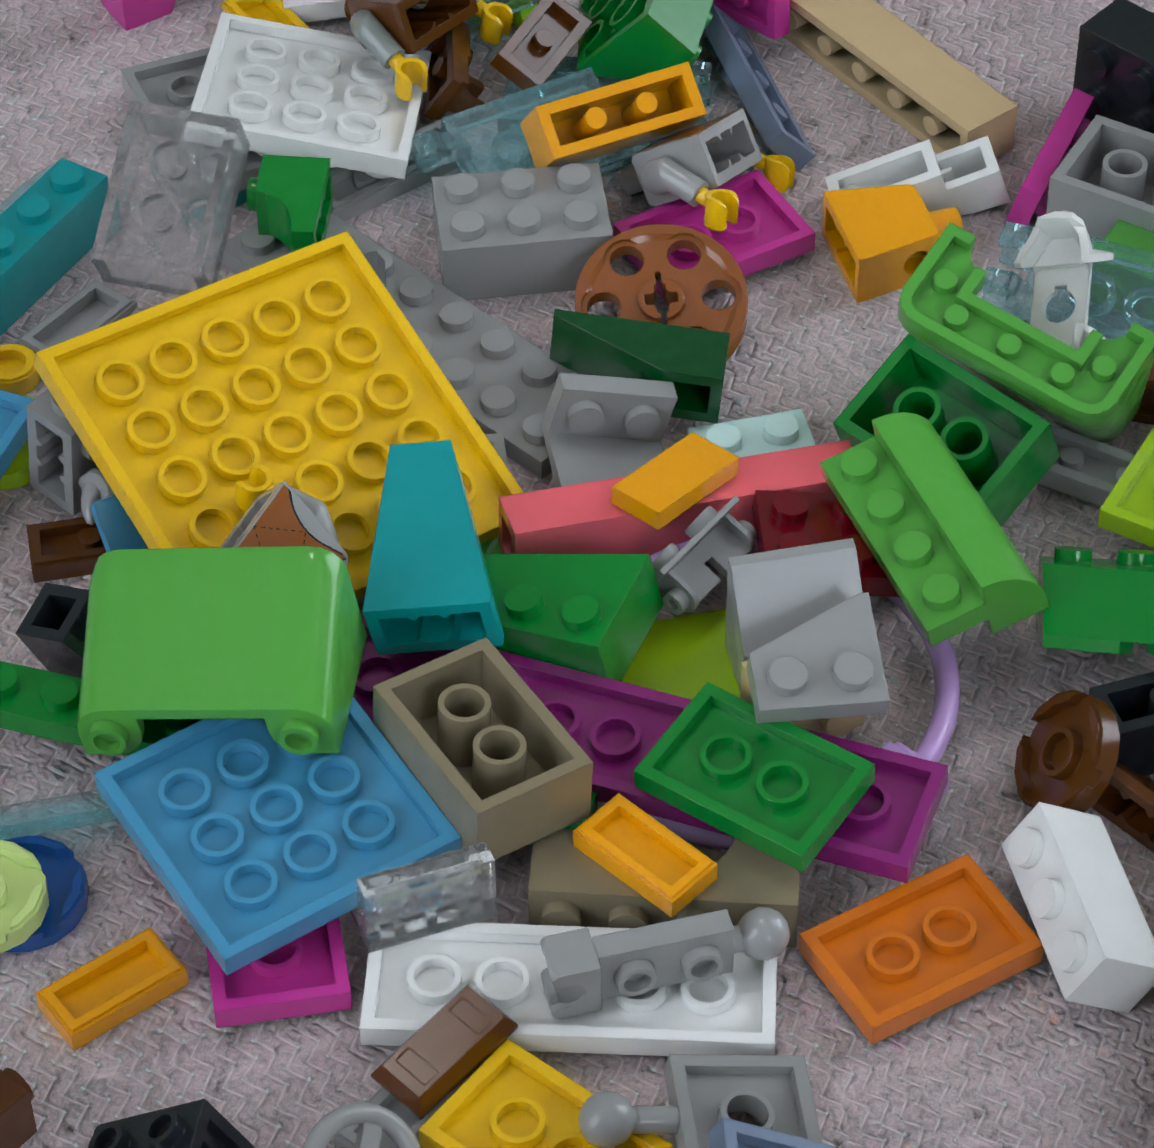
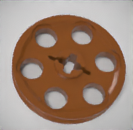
M672 224L639 226L612 237L602 244L587 260L579 275L575 289V312L588 313L590 307L596 302L610 301L616 304L621 311L617 318L661 323V313H657V308L654 305V299L657 298L656 280H660L662 297L665 298L667 305H669L668 312H666V324L730 333L727 360L739 346L745 332L748 315L746 281L742 270L733 256L720 243L708 235L688 227ZM685 248L696 252L700 257V261L696 266L683 270L672 266L668 261V257L677 249ZM632 255L640 259L643 266L638 273L631 276H623L617 274L612 269L611 264L619 256ZM721 288L729 291L735 300L728 308L717 310L708 307L702 298L709 290Z

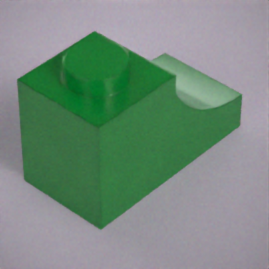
M263 155L258 177H250L247 187L248 211H256L259 234L271 235L279 239L291 252L325 240L334 202L330 158Z

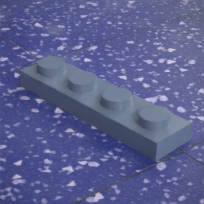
M712 3L710 12L713 14V17L704 30L706 37L702 42L709 53L723 65L724 68L719 72L721 78L739 95L741 101L737 104L738 109H744L748 122L757 128L759 134L755 137L758 146L762 147V151L766 155H786L794 161L795 168L801 170L815 157L814 152L745 28Z

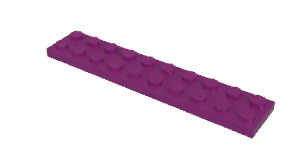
M361 615L367 638L353 697L373 722L374 685L457 649L378 655L364 615ZM498 650L593 761L592 792L597 793V801L607 803L619 793L649 815L731 836L635 787L634 769L692 701L691 699ZM805 729L875 764V781L814 859L908 883L948 783V765Z

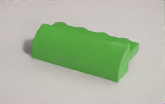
M900 412L873 419L871 422L875 434L874 437L820 462L824 479L931 647L982 622H985L990 632L994 634L1049 607L1048 598L1043 588L933 425L926 418L914 413Z

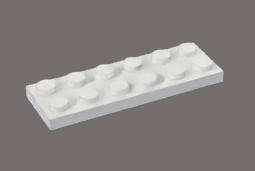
M372 919L359 1027L361 1045L401 1046L469 983L518 1024V1028L507 1039L526 1051L669 1056V1054L775 1055L777 957L768 961L756 960L745 955L744 952L735 953L732 973L718 975L704 982L687 981L659 987L638 996L621 995L602 1000L601 1011L565 1019H556L551 1013L541 979V972L547 968V963L541 949L540 940L548 935L586 927ZM587 927L591 938L632 929Z

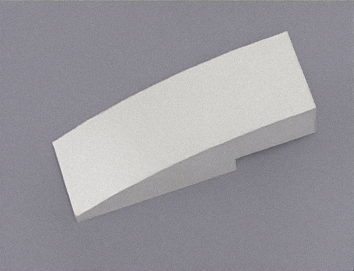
M988 135L938 154L934 153L930 139L825 177L829 191L909 184L916 187L929 212L956 207L960 216L1011 202Z

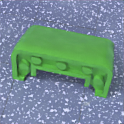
M950 222L902 289L898 304V318L903 328L917 340L1006 396L1067 430L1099 442H1109L1117 439L1126 430L1139 410L1154 361V332L1134 322L1126 335L1116 339H1102L1103 334L1093 329L1079 350H1075L976 296L984 286L987 271L980 267H974L971 260L976 236Z
M311 546L118 549L107 551L99 556L89 585L77 723L78 734L86 754L115 756L137 749L142 742L145 732L143 719H264L273 740L288 752L298 755L340 753L367 638L348 569L343 560L331 551Z

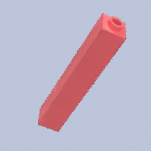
M849 440L740 457L738 475L659 530L611 504L612 486L627 476L499 497L498 545L502 554L652 555L665 549L672 542L676 545L691 540L685 533L690 524L709 505L719 512L734 496L740 500L729 514L737 521L745 520L755 528L752 512L755 490L833 493L824 479L820 462L851 448L852 445Z

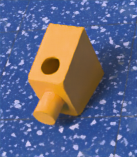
M909 184L824 192L822 236L856 303L903 288L950 222L963 229L962 219L956 207L929 212L916 187Z

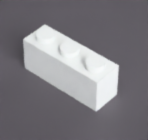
M1038 802L1001 846L1065 1001L1129 1013L1154 986L1153 935L1101 817Z

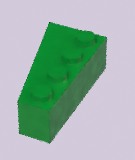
M483 554L504 632L503 646H494L497 650L622 682L664 605L650 554Z

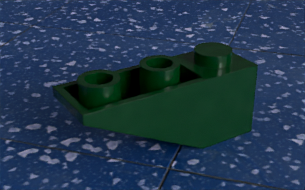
M555 309L550 359L578 374L673 382L678 399L671 417L718 423L730 333Z

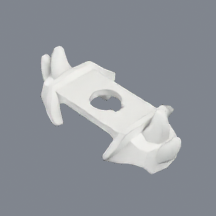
M1054 211L1039 216L1028 240L1021 247L1013 264L1014 268L1033 267L1034 286L1030 325L1078 351L1094 329L1087 325L1092 265L1096 262L1113 260L1114 257L1112 252L1093 249L1084 221L1071 211ZM1058 289H1067L1066 291L1075 299L1074 312L1063 322H1050L1046 317L1047 304L1057 295Z

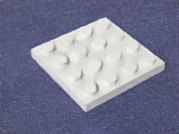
M222 12L187 118L185 139L200 141L212 148L232 147L254 151L261 156L279 155L330 158L331 168L340 167L361 171L371 177L380 179L393 177L405 180L424 91L416 84H412V100L403 101L398 98L394 90L395 71L392 68L385 69L360 44L356 37ZM419 50L414 54H405L404 58H418L425 62L428 69L432 52Z

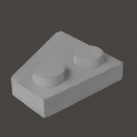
M869 592L854 595L749 653L746 668L756 724L887 713L890 698Z

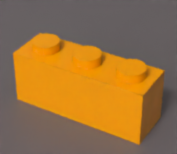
M688 61L536 106L520 125L535 168L581 163L654 141L695 125L707 112Z

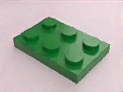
M707 682L634 769V781L636 788L804 872L875 781V764L788 721L756 724L752 703Z

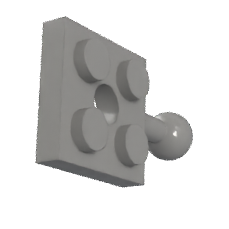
M669 1054L664 1069V1076L670 1106H632L619 1093L601 1091L593 1094L583 1103L578 1118L579 1127L585 1139L600 1148L620 1146L628 1140L631 1134H674L677 1148H710L709 1131L722 1117L729 1118L728 1114L732 1112L750 1114L763 1128L822 1143L805 1056Z

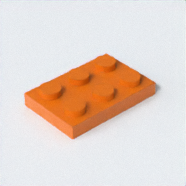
M968 853L799 933L798 951L871 1045L1042 962L1044 953L1039 937Z

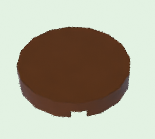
M1073 689L1055 694L1037 709L1031 720L1038 723L1033 729L1031 737L1023 735L1017 747L1014 769L1017 791L1023 803L1032 808L1038 802L1085 813L1096 804L1108 787L1116 767L1120 732L1115 713L1106 701Z

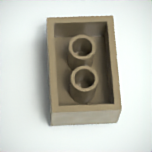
M487 637L373 686V723L459 833L462 841L461 850L476 868L590 816L593 761Z

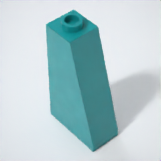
M451 440L390 445L362 611L378 655L460 649L485 637L493 646H503L504 632L466 487Z

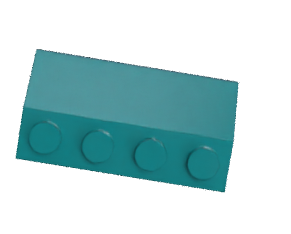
M61 158L25 181L0 204V336L114 228L108 177L106 175Z

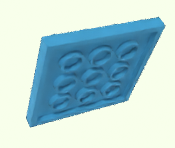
M354 697L340 753L298 755L288 752L273 740L264 719H203L94 773L96 789L226 975L462 853V841L459 833Z

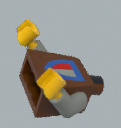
M346 0L344 6L345 15L350 21L351 31L360 44L385 69L392 68L395 71V94L403 101L412 100V84H416L422 91L427 92L428 69L425 62L413 57L404 58L405 54L418 52L474 14L481 18L480 38L490 44H499L502 33L507 36L510 35L513 22L512 9L507 4L500 2L487 4L484 0Z

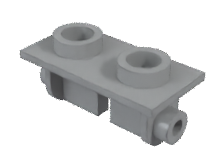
M734 496L719 512L709 505L686 529L685 533L691 540L681 550L672 542L652 562L659 590L664 595L663 603L671 613L681 615L683 612H693L699 603L719 584L721 579L705 565L707 562L725 578L728 572V557L750 554L755 549L754 540L757 538V531L754 526L745 520L737 521L729 514L740 500L738 497Z

